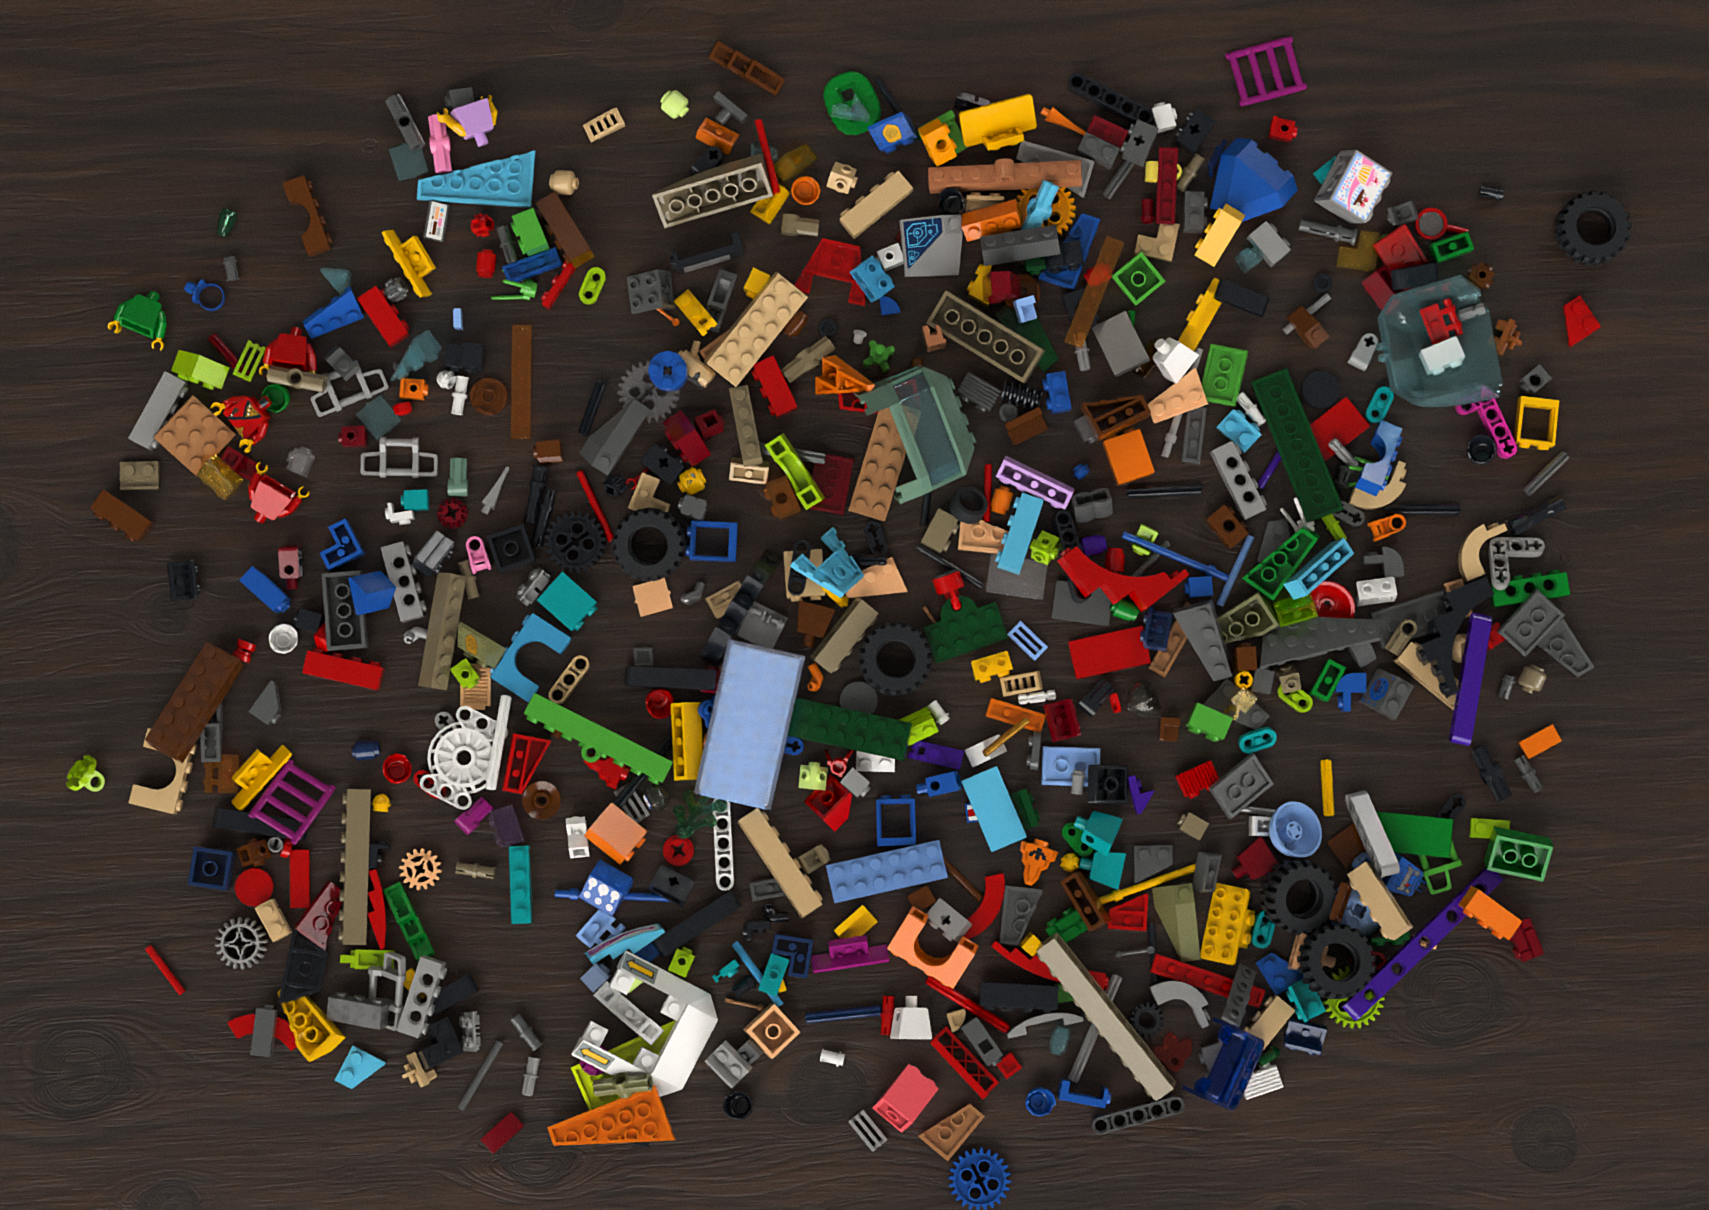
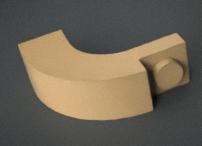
M1401 461L1395 463L1383 491L1380 490L1377 496L1357 489L1354 486L1348 504L1358 509L1374 510L1394 501L1406 486L1405 483L1399 481L1400 479L1403 480L1407 469L1404 468L1406 463Z
M1498 522L1487 527L1488 531L1483 524L1472 530L1465 537L1458 554V567L1464 583L1485 574L1479 559L1480 548L1487 539L1507 531L1505 523L1499 525Z

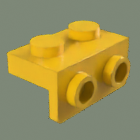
M1008 651L971 662L975 681L980 680V683L990 681L991 676L997 674L999 678L1010 675L1009 671L1013 669Z

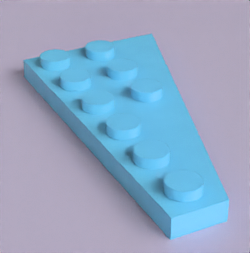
M534 150L526 154L515 155L510 158L495 160L467 169L418 180L417 200L531 208L536 152Z

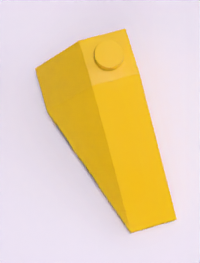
M308 996L281 1004L284 1013L287 1014L290 1030L295 1036L296 1046L308 1062L333 1051L346 1038L333 1021L326 1020V1014Z

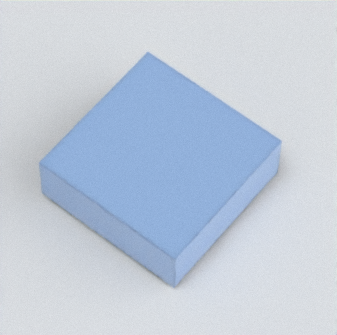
M454 308L453 326L456 330H463L461 308Z

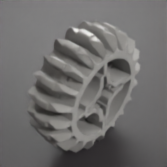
M238 917L237 923L234 919H230L231 926L227 922L223 925L226 930L222 928L218 930L223 935L215 937L217 940H221V943L215 944V947L221 946V950H218L216 953L224 954L220 960L228 959L226 962L227 966L234 962L233 969H237L239 964L241 969H245L246 964L251 968L253 967L252 961L255 964L259 963L257 956L264 958V954L260 951H267V947L262 946V943H268V940H262L266 932L259 933L263 927L260 925L255 928L257 924L255 920L249 924L250 918H246L244 923L242 917ZM237 928L236 938L233 941H227L231 931ZM244 928L249 929L256 939L247 938ZM240 938L242 941L250 942L245 944L243 949H241L240 945H233V943L240 941ZM251 945H256L254 953L245 959L247 948ZM227 947L235 948L239 959L233 957Z

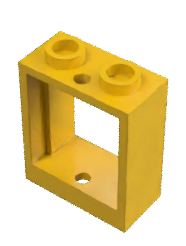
M1526 396L1518 398L1514 429V441L1518 444V447L1530 448V446H1537L1538 450H1549V448L1555 446L1559 400ZM1524 407L1550 410L1547 441L1521 438Z

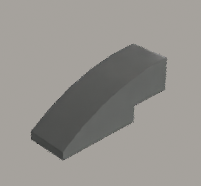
M719 269L706 307V311L718 325L714 328L711 327L709 331L719 334L736 283L737 274Z

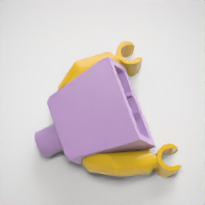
M488 95V99H483V96H481L479 101L453 109L450 115H448V110L444 108V115L437 112V119L439 122L445 123L459 136L464 137L465 140L475 137L478 147L489 143L485 133L490 132L496 124L498 111L492 102V96Z

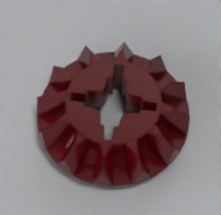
M455 498L445 499L439 504L437 510L439 522L444 527L450 529L462 526L468 516L466 505L461 500ZM448 506L453 510L460 509L455 513L456 521L451 516L445 517L449 513Z

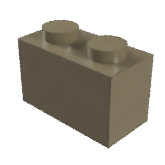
M938 508L921 544L939 554L943 550L947 551L951 543L948 540L951 533L955 535L960 526L957 523L958 519Z

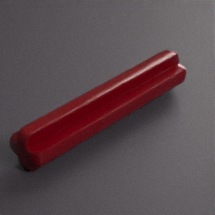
M212 334L208 341L229 365L235 369L239 359L217 334ZM243 363L238 371L240 373H242L244 369ZM247 370L245 375L249 376L250 371Z

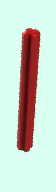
M928 976L925 983L1000 1031L1006 1033L1009 1030L1010 1024L987 1009H983L982 1006L951 987L944 986L933 976Z

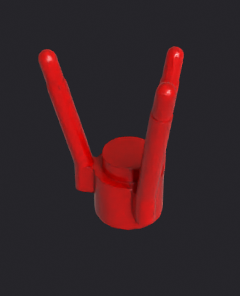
M825 750L827 764L831 766L832 773L839 775L840 778L847 774V762L854 750H849L844 758L836 757L834 760L831 759L828 750Z

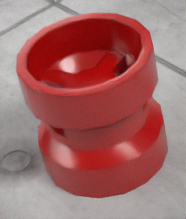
M238 639L236 643L237 649L233 651L232 655L241 661L250 663L251 653L255 651L256 645Z

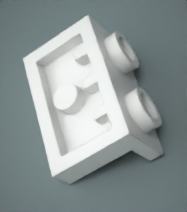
M1394 577L1364 580L1356 583L1358 593L1356 597L1357 607L1395 602L1397 589Z

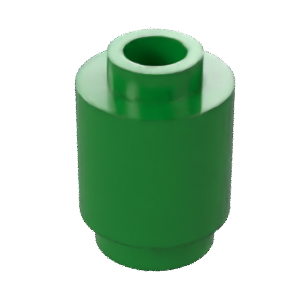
M1121 599L1114 605L1111 603L1109 607L1111 615L1127 621H1135L1139 613V608L1136 604L1125 599Z

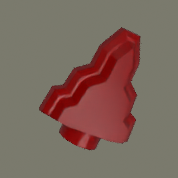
M588 754L587 756L594 757L595 754ZM609 756L606 759L600 757L594 763L584 760L590 769L598 772L599 778L606 781L607 786L615 790L620 780L626 781L631 768L625 764L621 767L613 763L614 759Z

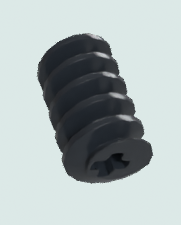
M1006 378L1001 401L1003 402L1008 397L1009 404L1013 400H1015L1016 406L1023 402L1024 409L1030 404V410L1032 411L1035 407H1038L1043 389L1041 388L1036 393L1035 386L1029 390V384L1022 388L1021 382H1018L1015 386L1013 379L1008 384Z

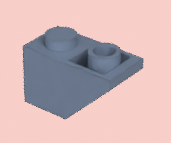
M597 962L580 979L592 992H595L611 977L609 974L611 970L605 963L600 964Z

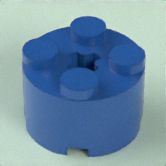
M664 351L652 358L648 367V373L651 381L658 389L671 392L677 391L685 385L688 378V367L679 354ZM666 368L671 369V371H672V374H671V375H669V374L664 375V374L666 373V372H665V369H666Z

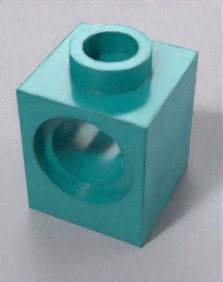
M427 489L404 490V495H401V507H404L405 511H429V491Z

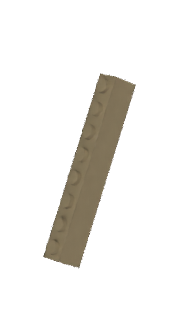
M346 789V793H342V805L346 806L345 812H342V824H345V832H341V843H344V851H341L340 862L344 863V870H340V882H343V890L339 892V901H343V909H339V921H342V929L338 930V940H342L343 945H366L371 789Z

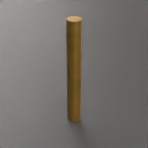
M1024 717L986 747L982 751L983 755L987 757L1028 725L1030 723L1029 720Z

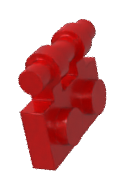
M1450 298L1443 300L1445 307L1439 309L1438 303L1419 309L1432 345L1450 339L1448 331L1454 330L1456 336L1463 334L1461 320H1458L1455 304H1452ZM1448 314L1451 323L1446 325L1442 315Z

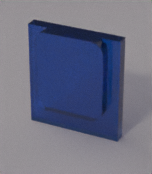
M1225 140L1222 141L1221 145L1217 144L1208 162L1207 170H1209V176L1211 177L1220 162L1221 154L1226 149L1227 141Z

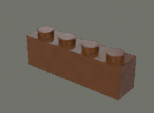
M555 191L536 202L538 207L536 213L541 221L545 219L547 222L544 226L548 233L555 235L556 238L553 241L558 249L563 248L565 253L562 255L567 264L572 263L574 268H577L594 258L590 247Z

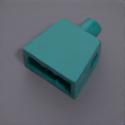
M1093 811L1089 820L1078 816L1074 827L1083 830L1081 837L1083 843L1107 856L1123 819Z
M1093 852L1092 859L1081 857L1079 869L1089 870L1088 879L1118 890L1126 854L1108 853L1105 856L1100 852Z

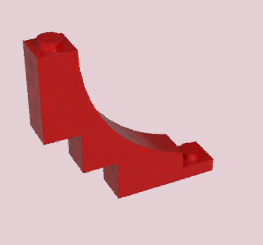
M1077 546L1072 550L1070 547L1060 553L1062 557L1057 560L1084 597H1087L1100 587L1113 605L1126 595H1129L1141 612L1189 576L1185 569L1181 572L1176 570L1169 576L1165 572L1145 577L1116 574L1091 561Z

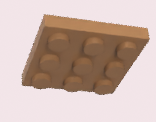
M192 395L153 438L197 476L236 434Z

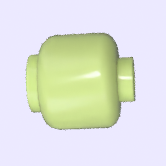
M669 90L660 101L662 103L661 109L673 119L679 116L683 117L689 110L687 108L688 99L677 90L672 92Z

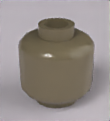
M1532 664L1525 666L1518 679V683L1523 686L1522 690L1531 694L1533 691H1541L1547 675L1544 673L1545 670Z

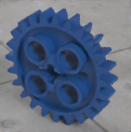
M980 1147L979 1153H976V1150L972 1148V1154L965 1150L966 1157L963 1158L961 1155H958L960 1162L953 1161L956 1168L949 1169L954 1173L948 1176V1179L953 1180L952 1183L948 1184L949 1187L955 1188L951 1191V1194H958L955 1200L959 1201L962 1199L961 1206L968 1203L969 1210L973 1206H976V1210H979L980 1206L987 1210V1205L994 1208L993 1202L996 1201L998 1204H1001L999 1197L1006 1198L1003 1191L1010 1190L1005 1186L1011 1183V1180L1006 1179L1007 1176L1011 1175L1010 1172L1004 1171L1008 1165H1001L1004 1159L1000 1158L997 1160L998 1153H994L991 1156L990 1149L983 1153V1148ZM982 1161L989 1163L987 1171L979 1170L978 1166ZM971 1164L975 1165L981 1177H985L982 1181L988 1191V1195L984 1194L979 1182H974L977 1178L971 1168ZM964 1170L972 1172L969 1180L961 1178V1173ZM990 1179H996L998 1185L996 1188L990 1189L987 1187V1182ZM974 1187L979 1188L981 1191L980 1195L976 1198L970 1196V1190Z

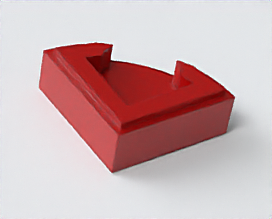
M1117 693L1109 695L1108 698L1113 713L1121 712Z

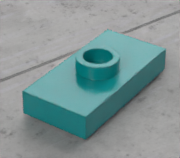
M771 953L758 989L759 991L777 996L789 959Z

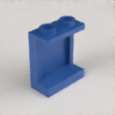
M1060 1078L1057 1092L1059 1100L1105 1108L1106 1104H1110L1111 1093L1107 1087L1102 1086L1099 1097L1069 1092L1070 1081Z

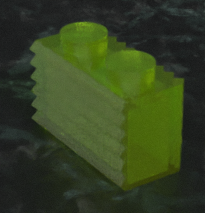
M1311 594L1295 600L1289 597L1288 599L1285 598V600L1274 601L1273 603L1280 628L1318 617Z

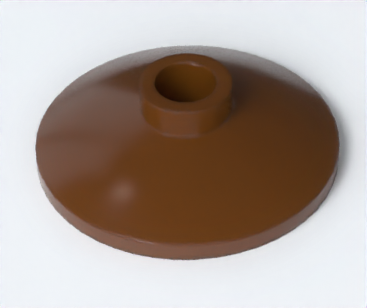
M538 781L526 788L522 797V804L529 816L544 820L557 813L561 805V796L553 784L546 781ZM540 797H544L546 799V802L544 804L539 803Z

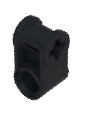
M714 146L709 147L692 165L689 172L696 175L718 167L723 161L721 150ZM711 153H713V154H716V153H717L718 159L716 160V159L713 158V159L711 160L710 154H711Z

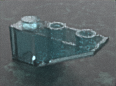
M429 330L413 338L393 373L391 381L397 378L402 380L409 374V371H417L424 366L423 363L427 361L431 363L439 357L438 353L442 348Z

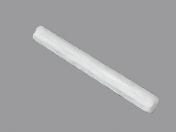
M501 695L485 786L488 790H496L512 699L508 695Z

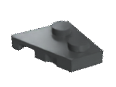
M1172 845L1133 846L1134 883H1138L1173 865Z

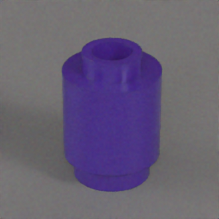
M1103 535L1080 538V548L1086 556L1100 554L1107 550Z

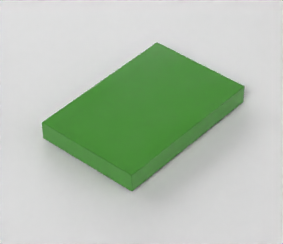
M1210 344L1202 379V386L1208 402L1236 407L1248 357L1247 350Z

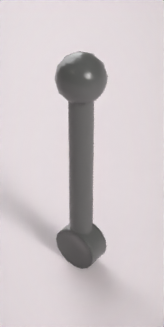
M1149 946L1147 949L1125 952L1116 951L1115 957L1121 958L1125 955L1147 952L1153 954L1155 949Z

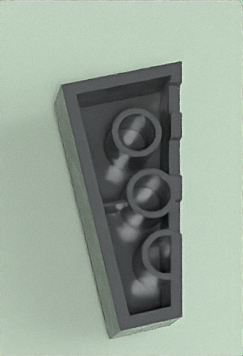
M1212 599L1175 609L1173 614L1212 680L1217 681L1232 677L1234 670Z

